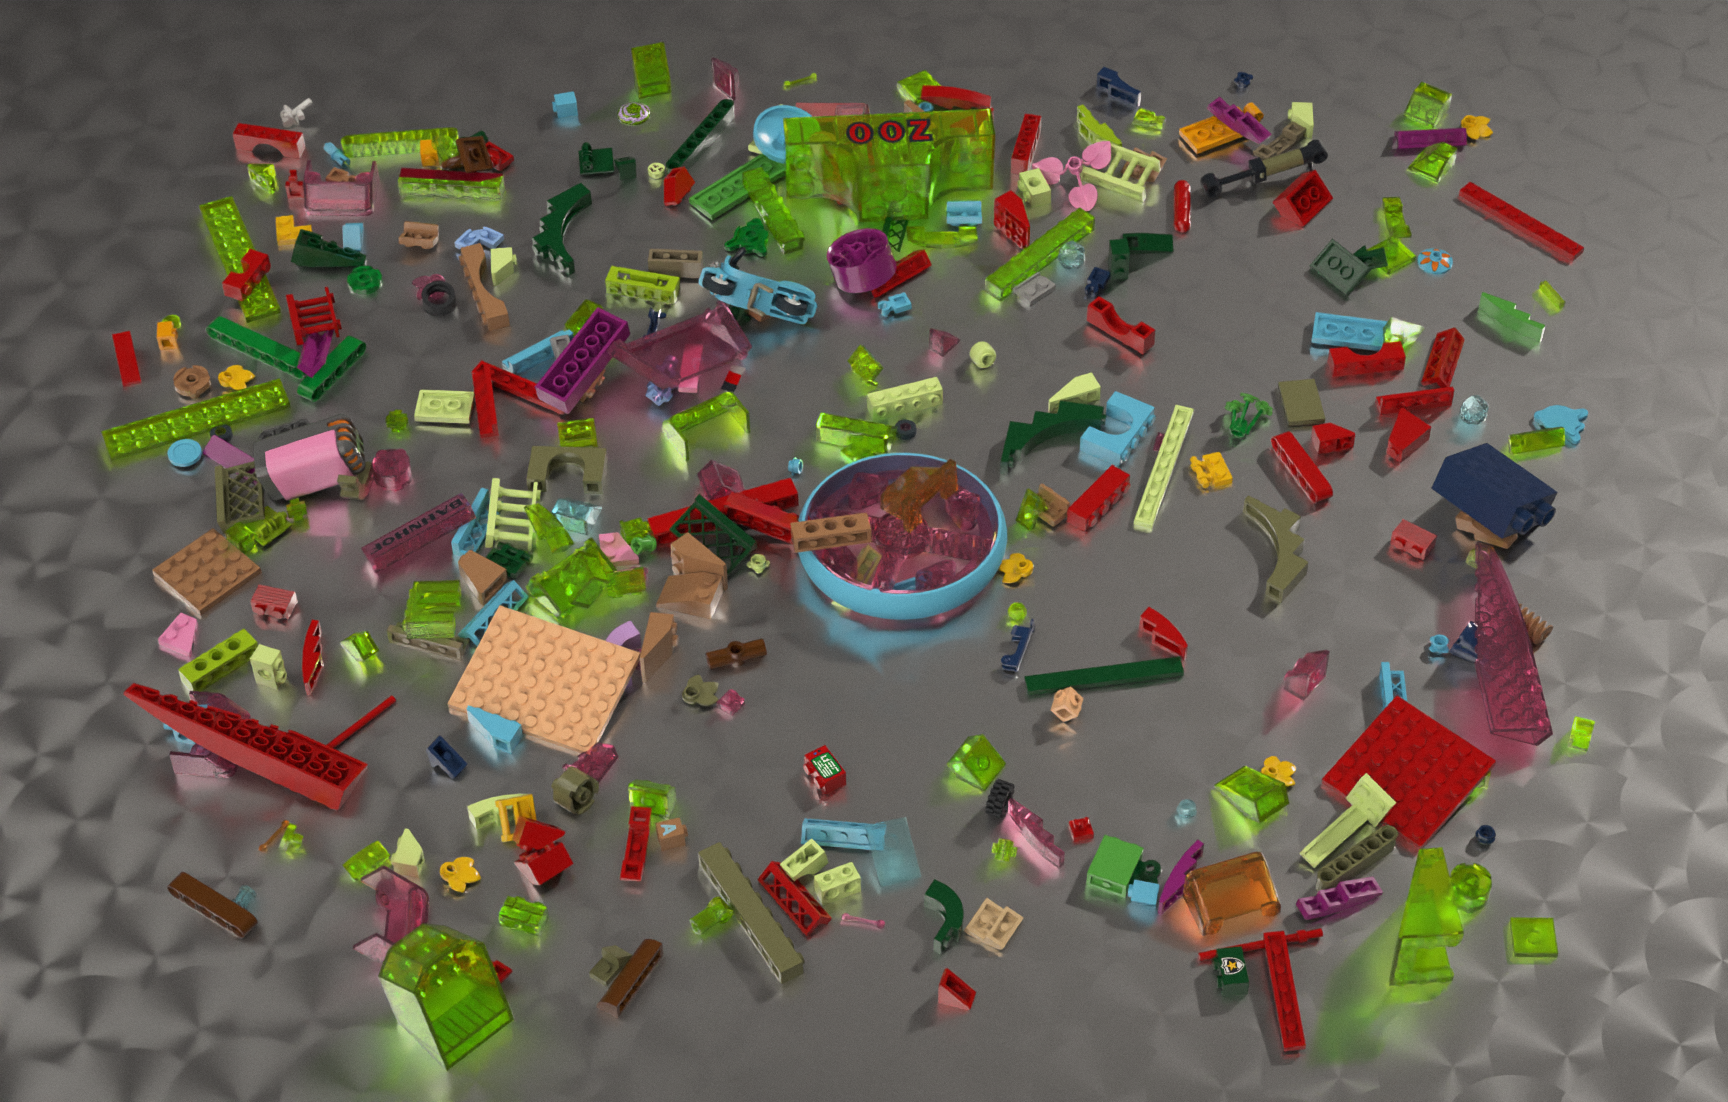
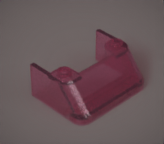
M307 160L304 174V208L306 214L310 216L362 217L371 215L374 212L380 182L376 161H372L371 171L358 174L355 182L321 181V175L313 172L311 160Z
M200 691L189 692L190 699L198 702V705L207 704V706L239 714L241 719H251L250 713L224 694ZM197 743L192 746L190 753L170 751L169 754L175 774L230 778L235 775L238 769L237 764L228 761Z
M384 865L363 876L361 882L376 890L375 898L377 905L387 911L385 934L382 936L375 933L354 944L353 949L378 963H412L422 959L425 951L429 910V895L426 890Z

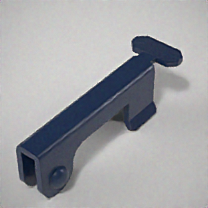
M650 308L648 314L650 326L647 335H643L641 339L644 353H651L660 320L667 316L666 313L661 312V309L655 312L653 308Z
M1033 618L1030 621V628L1013 626L1011 631L1012 641H1018L1019 644L1013 655H1004L1001 658L1004 670L1018 672L1031 634L1035 632L1036 626Z

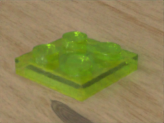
M926 70L897 81V87L916 105L925 101L920 99L923 85L941 86Z

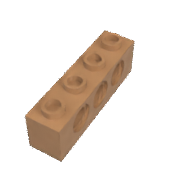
M867 512L790 523L795 553L871 542V527Z

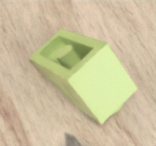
M1292 102L1291 109H1288V119L1307 128L1304 135L1312 138L1314 127L1312 103Z
M512 247L491 249L493 286L499 285L514 273L517 257L516 254H513Z

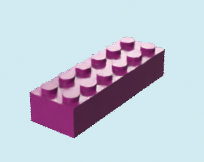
M597 307L535 386L538 399L569 414L630 336L628 322Z

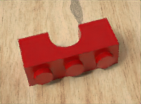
M249 249L241 259L244 273L231 271L222 282L224 295L244 301L251 294L255 286L260 283L264 275L270 271L271 263L268 254Z

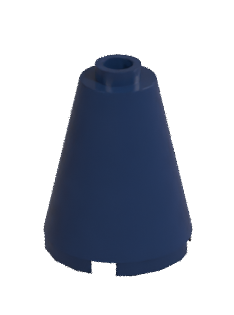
M1473 621L1468 623L1449 651L1450 654L1491 671H1495L1496 668L1500 671L1506 662L1503 659L1505 654Z

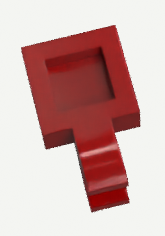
M289 170V181L285 183L287 198H305L303 181H298L297 170Z

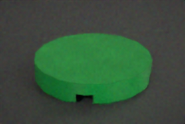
M372 266L357 267L347 276L349 289L360 295L374 293L380 289L383 282L380 270L373 269Z

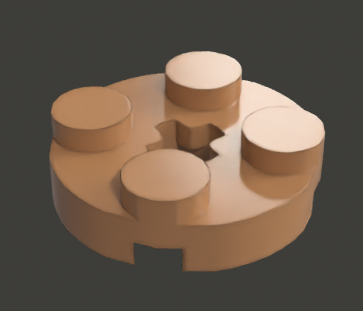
M192 365V368L189 369L183 367L173 377L175 391L192 399L198 398L211 385L208 371L198 365Z

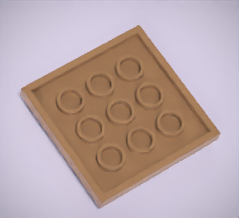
M214 528L152 569L154 576L199 615L204 614L262 573L258 565Z

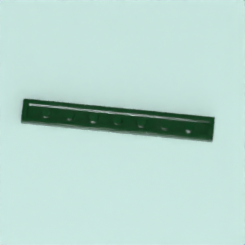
M1180 656L1029 675L1024 676L1027 694L1031 696L1054 693L1070 686L1077 690L1184 676V669Z

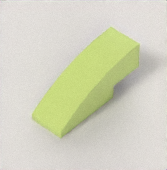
M527 794L502 795L467 806L469 819L476 829L494 821L498 826H501L499 810L495 805V801ZM509 805L506 808L508 820L511 821L514 819L512 805Z

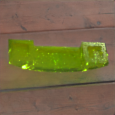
M1382 197L1385 222L1392 238H1411L1412 234L1409 225H1406L1402 213L1403 205L1400 197Z
M907 226L906 228L909 242L927 248H958L978 241L976 227H959L958 232H925L924 226Z

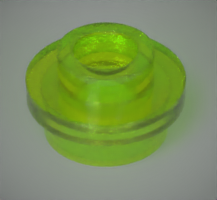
M1016 602L1011 604L1007 614L1010 619L1021 621L1026 618L1027 609L1022 603Z

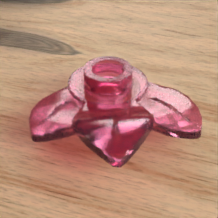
M433 274L430 277L420 276L414 279L412 284L419 288L417 299L422 301L421 294L427 284L433 281H445V279L439 274ZM435 292L428 297V300L432 298L435 301H439L443 298L444 292Z

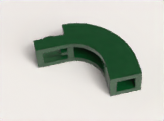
M934 879L924 894V906L938 912L945 920L933 939V951L941 954L945 947L948 948L952 939L959 942L963 933L964 910L962 902L955 891L946 884Z

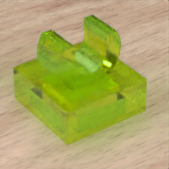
M289 823L278 849L286 852L289 845L294 849H299L304 836L295 833L296 825Z

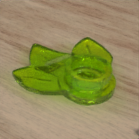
M438 134L433 137L431 144L442 161L459 155L456 150V143L452 139Z

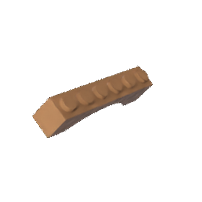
M481 243L460 248V265L464 266L465 278L469 277L467 279L470 289H473L474 301H478L476 303L479 313H482L483 325L487 324L489 331L510 326L504 301L492 296L481 283L483 273L487 268L486 257Z

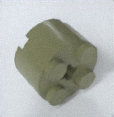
M570 766L559 778L552 782L553 800L569 812L581 815L594 804L595 800H593L595 793L598 794L599 783L590 775Z

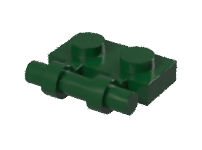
M499 542L497 544L498 549L492 548L485 557L505 568L507 576L514 579L526 567L524 560L528 562L533 560V555L529 554L528 551L524 549L519 550L508 542Z

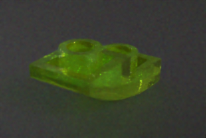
M854 441L840 451V455L850 463L877 455L868 447L861 448Z
M377 840L360 850L342 866L355 881H358L372 868L377 869L391 855L380 841Z

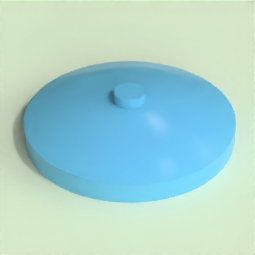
M778 105L764 110L757 117L753 128V139L760 152L769 159L782 164H798L811 158L807 152L808 140L811 136L821 133L817 121L806 111L794 106Z

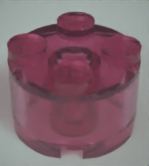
M387 449L376 452L372 467L377 485L381 486L385 491L395 492L404 489L403 486L407 483L408 485L411 483L413 476L410 459L404 449Z

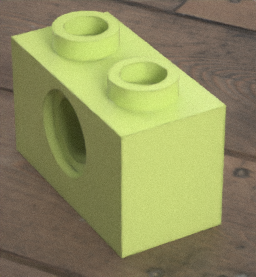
M1039 168L1019 173L1018 188L1020 191L1022 190L1024 199L1031 208L1051 203V189Z
M259 644L250 658L256 683L278 690L281 683H284L287 677L281 651Z

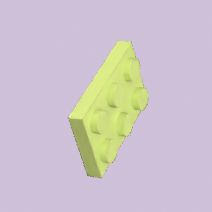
M420 390L414 419L420 422L470 424L475 393L469 391Z

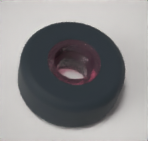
M900 420L895 424L894 433L899 439L909 440L915 437L917 427L911 420Z

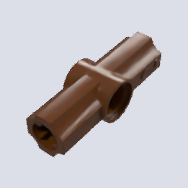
M761 638L746 643L733 641L726 648L707 652L705 656L707 665L711 670L726 665L733 667L742 666L745 660L767 655L765 642Z

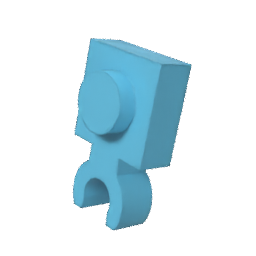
M904 292L888 297V301L878 302V309H882V315H888L890 311H894L897 314L912 309V304Z

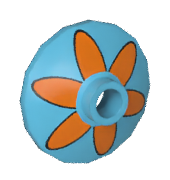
M1430 248L1419 254L1418 265L1425 272L1442 274L1451 269L1453 259L1444 250Z

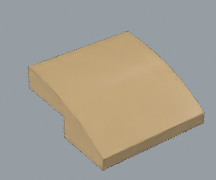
M986 897L964 932L991 947L1002 950L1023 920V917L1007 906L1004 909Z

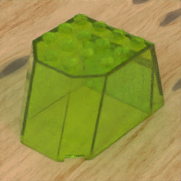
M422 923L388 949L378 978L395 1018L446 1071L514 1020L485 943L448 926Z

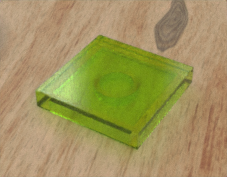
M1510 918L1514 957L1557 958L1558 948L1553 918Z

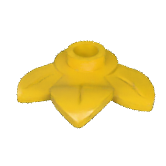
M1467 115L1461 120V127L1466 128L1467 136L1472 139L1478 140L1479 137H1489L1493 134V131L1487 126L1490 122V119L1487 117Z
M232 365L218 375L221 386L231 387L234 390H247L245 383L255 378L252 372L243 370L241 365Z
M1020 553L1011 554L1009 559L1002 560L998 569L1005 573L1002 583H1013L1020 580L1021 577L1030 576L1034 565L1031 560L1025 559L1024 555Z
M1270 756L1264 761V767L1260 772L1261 779L1270 785L1278 783L1284 787L1294 786L1295 781L1291 776L1295 773L1296 766L1288 761L1280 762L1276 756Z
M469 857L456 858L453 862H445L440 867L439 872L442 879L447 881L450 888L457 892L464 893L467 883L481 880L479 872L472 867L474 860Z

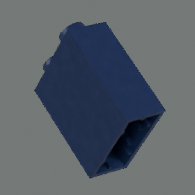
M1488 443L1445 457L1431 487L1435 492L1501 539L1516 533L1524 535L1531 527L1536 525L1544 527L1552 520L1556 513V508L1552 506V503L1558 492Z

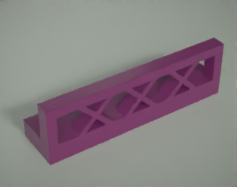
M1466 128L1394 131V136H1397L1398 149L1467 145Z
M334 329L325 331L322 336L318 333L306 335L297 368L311 378L325 364Z

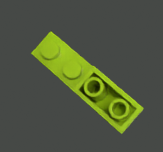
M1084 105L1077 106L1079 132L1087 141L1094 144L1098 138L1122 147L1121 140L1114 135L1113 130L1106 123L1099 124L1098 120H1095L1092 116L1091 111L1087 110Z

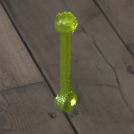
M812 73L811 76L797 79L791 82L785 81L784 87L788 88L792 84L803 82L809 79L815 80L817 78V75L815 73Z

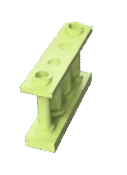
M1097 138L1096 143L1107 140H1100ZM1112 143L1111 156H1114V159L1105 173L1082 165L1083 169L1080 173L1082 181L1140 202H1144L1146 198L1143 186L1151 171H1161L1160 160L1157 158L1149 157ZM1121 159L1130 162L1122 178L1112 176ZM1136 165L1145 167L1137 184L1128 182Z
M492 478L485 547L493 548V542L498 539L528 542L527 551L531 552L532 544H536L537 533H533L536 501H540L541 490H537L538 482H534L533 491L503 489V487L499 486L500 479ZM502 496L532 499V506L501 503L502 501H498V498H502ZM501 510L531 513L530 520L500 517V515H497V512H501ZM510 525L530 528L529 534L500 532L498 529H495V526Z

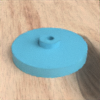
M182 439L173 443L169 447L167 454L169 461L173 465L186 467L195 464L201 458L202 450L198 442L191 439Z

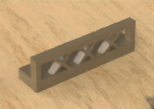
M397 622L396 626L390 624L387 629L389 643L459 661L463 659L470 645V640L402 622Z

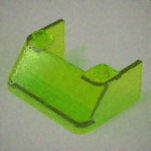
M724 392L665 419L662 422V431L687 462L689 461L688 440L682 432L729 411L748 434L750 433L749 411L735 394Z

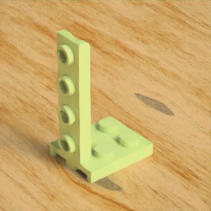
M1367 773L1360 778L1346 797L1352 806L1300 852V855L1313 868L1317 867L1367 820L1374 827L1380 824L1396 804Z

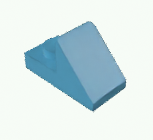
M346 223L342 227L343 248L349 247L357 252H361L364 232L363 223Z

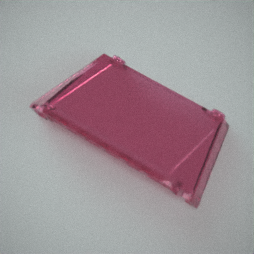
M719 300L716 302L717 306L713 310L707 308L703 314L629 343L622 342L621 339L614 341L607 350V353L664 390L669 387L671 389L675 388L681 382L739 359L741 361L749 355L748 352L751 350L752 345L727 304Z

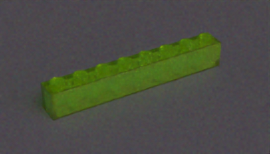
M1080 207L1071 212L1064 220L1059 221L1056 226L1049 229L1040 238H1037L1031 245L1025 247L1019 254L1013 256L1010 261L1000 266L994 273L988 275L985 279V292L998 301H1003L1012 294V288L1035 273L1041 272L1095 230V217Z

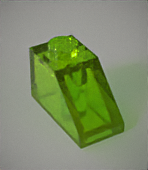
M368 631L355 632L340 642L357 662H369L376 657L374 654L380 651Z

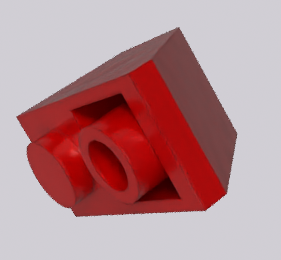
M685 166L673 168L664 178L665 206H676L681 203L684 195L688 194L691 191V187L696 183Z
M1324 423L1312 426L1311 440L1318 454L1353 448L1355 433L1333 423Z

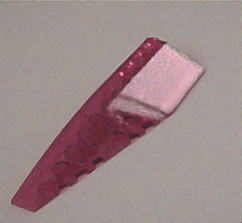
M1476 542L1475 563L1478 564V568L1475 570V576L1478 577V583L1475 584V591L1478 592V596L1475 598V623L1478 625V628L1475 631V637L1477 638L1475 668L1490 734L1538 746L1552 736L1553 731L1529 634L1516 595L1496 551L1491 545Z

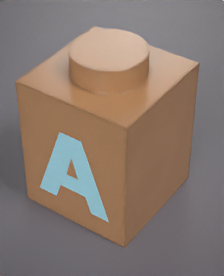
M680 817L656 823V833L661 851L686 846L685 837H688L686 825L681 824Z

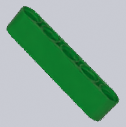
M350 335L347 336L327 356L325 364L312 378L307 376L299 384L297 394L312 402L318 401L365 353L366 343Z

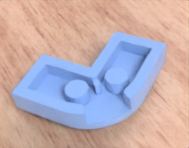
M488 227L474 231L468 229L455 241V247L460 249L481 243L486 247L495 249L504 240V234Z

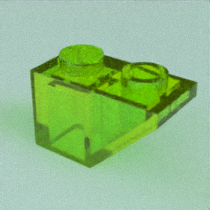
M1391 317L1383 327V343L1401 341L1402 346L1405 347L1417 340L1424 327Z

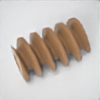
M1518 604L1511 611L1508 624L1514 626L1515 630H1520V633L1526 635L1528 639H1532L1534 644L1541 643L1550 635L1553 626L1549 625L1545 628L1547 621L1544 620L1539 623L1541 620L1540 616L1533 619L1535 612L1527 614L1529 608L1525 607L1521 610L1523 604Z

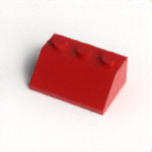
M1312 170L1301 174L1273 201V204L1282 217L1303 227L1333 197L1317 171Z

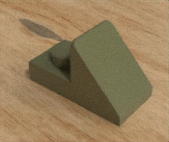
M616 945L602 947V958L589 972V976L605 987L610 984L632 957L630 953Z

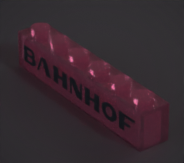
M460 493L365 545L361 550L376 574L474 520L476 516L470 503Z

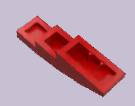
M923 85L921 89L920 99L952 110L953 106L970 111L971 107L983 111L990 108L991 96L957 87Z
M313 619L305 637L302 655L303 681L307 695H311L324 666L321 656L323 648L320 639L322 634L320 622Z

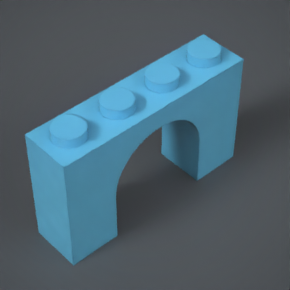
M1115 391L1107 401L1106 415L1127 424L1130 430L1123 434L1112 435L1089 426L1080 438V451L1120 467L1123 461H1127L1131 450L1137 447L1139 439L1145 436L1149 425L1152 426L1156 419L1154 415L1155 407Z

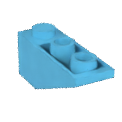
M468 705L466 708L468 720L494 748L512 754L523 738L521 724L514 720L510 721L502 718L497 714L488 713L481 708Z

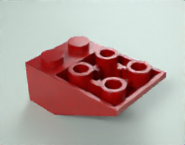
M1010 190L994 199V225L1009 239L1013 240L1019 248L1028 253L1030 224L1022 199Z

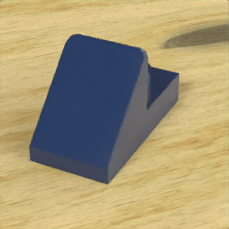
M441 735L426 748L431 766L439 765L451 779L455 778L467 766V762Z

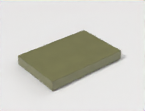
M1315 379L1278 382V389L1288 426L1325 423L1326 418Z

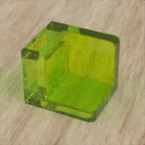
M1575 716L1567 747L1588 751L1595 721Z

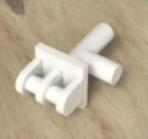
M310 98L306 99L293 110L284 105V110L280 113L283 126L288 128L294 123L299 125L298 119L300 121L305 119L303 110L313 103Z

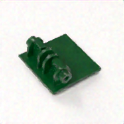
M588 142L583 143L581 150L578 151L580 175L614 172L612 148L592 149Z

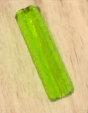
M1546 280L1540 282L1539 289L1558 309L1564 307L1566 301Z

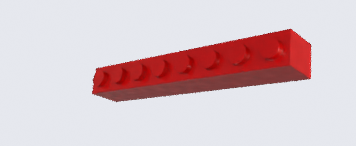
M791 477L740 492L745 494L747 498L759 499L766 505L777 506L782 510L799 506L798 492ZM729 495L708 501L723 513ZM689 507L647 518L648 531L650 535L655 537L656 547L679 539L669 529ZM695 508L690 514V520L701 519V512ZM712 522L704 523L705 532L716 530L715 524ZM702 523L691 524V533L702 532ZM681 524L676 530L680 534L689 533L688 524Z

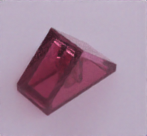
M934 328L929 330V349L942 357L961 340L947 331Z

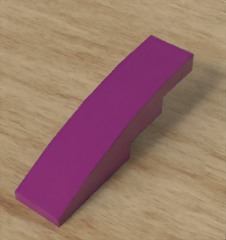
M1221 97L1215 99L1207 107L1220 121L1253 142L1261 144L1272 135L1248 111L1244 114L1234 104L1229 106Z
M1197 839L1173 868L1159 900L1158 914L1162 915L1189 890L1190 878L1196 873L1197 861L1203 856L1204 843Z
M1374 877L1339 882L1336 888L1319 890L1316 896L1298 899L1296 906L1304 919L1309 920L1363 904L1381 896L1383 891Z

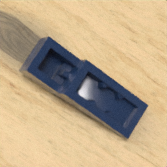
M1103 67L1099 71L1096 87L1108 91V97L1138 108L1141 103V91L1126 84L1119 78L1118 72Z

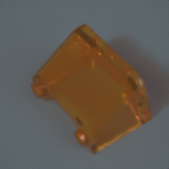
M1261 852L1249 853L1195 869L1185 877L1183 898L1202 936L1218 933L1224 920L1260 910L1263 916L1273 917L1281 911V904L1271 874Z

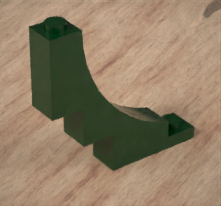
M1060 401L1057 414L1035 411L1032 424L1010 421L1000 461V474L1008 475L1009 468L1013 467V462L1021 463L1031 450L1053 437L1074 432H1085L1089 426L1101 431V427L1106 424L1107 415L1104 414V407Z

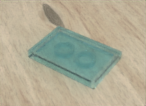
M906 817L865 826L880 887L921 877Z

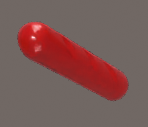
M1179 180L1174 185V229L1179 233H1186L1191 228V187L1187 181Z

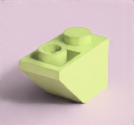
M405 828L403 835L398 838L396 853L392 854L391 865L394 867L395 874L419 878L425 862L423 849L411 831Z

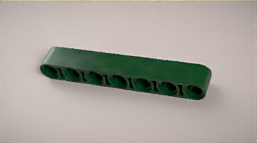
M731 99L721 100L666 162V175L673 168L683 166L689 171L735 118L734 102Z

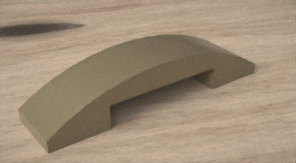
M1292 121L1283 128L1282 134L1267 146L1264 144L1253 151V155L1264 160L1286 153L1296 145L1307 128Z

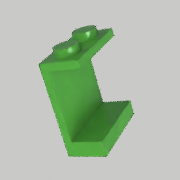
M1104 835L1088 869L1086 885L1126 898L1129 881L1138 861L1143 860L1144 848L1134 843L1122 841L1117 837Z

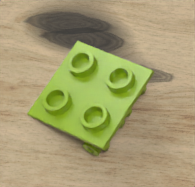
M268 505L264 507L265 519L239 526L242 531L262 546H266L292 526V523L286 519L287 514L284 511L277 513Z

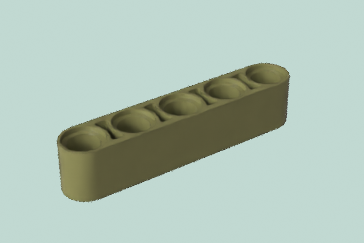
M1390 825L1379 828L1322 867L1317 873L1316 890L1336 888L1339 882L1351 880L1395 849L1398 835L1396 828Z

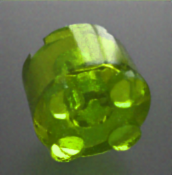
M1466 863L1457 865L1451 871L1447 887V899L1452 905L1467 914H1472L1474 911L1482 909L1489 900L1492 888L1491 874L1485 867L1473 863V865H1466Z

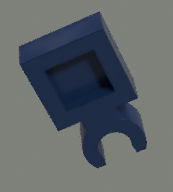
M1094 267L1087 279L1088 285L1085 287V294L1087 295L1089 291L1093 290L1094 297H1097L1099 294L1098 289L1105 288L1111 277V272Z

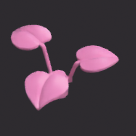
M1101 141L1088 146L1082 153L1083 159L1076 156L1071 157L1067 164H1065L1066 167L1064 169L1062 162L1055 157H1048L1032 164L1033 169H1040L1048 185L1058 183L1060 175H1064L1067 169H1069L1071 174L1077 176L1079 187H1074L1070 191L1069 201L1073 207L1089 212L1097 202L1098 193L1093 184L1082 185L1079 175L1083 169L1082 164L1086 166L1091 165L1093 169H1103L1108 166L1111 161V142Z

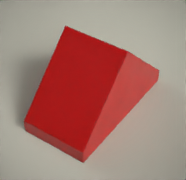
M948 968L944 969L938 986V1003L970 1010L976 991Z

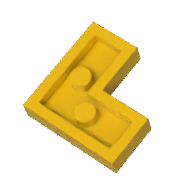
M293 215L276 217L278 246L295 244L300 229L312 232V226L294 227Z

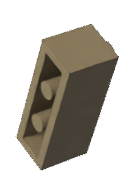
M649 250V272L680 278H700L704 267L703 251Z

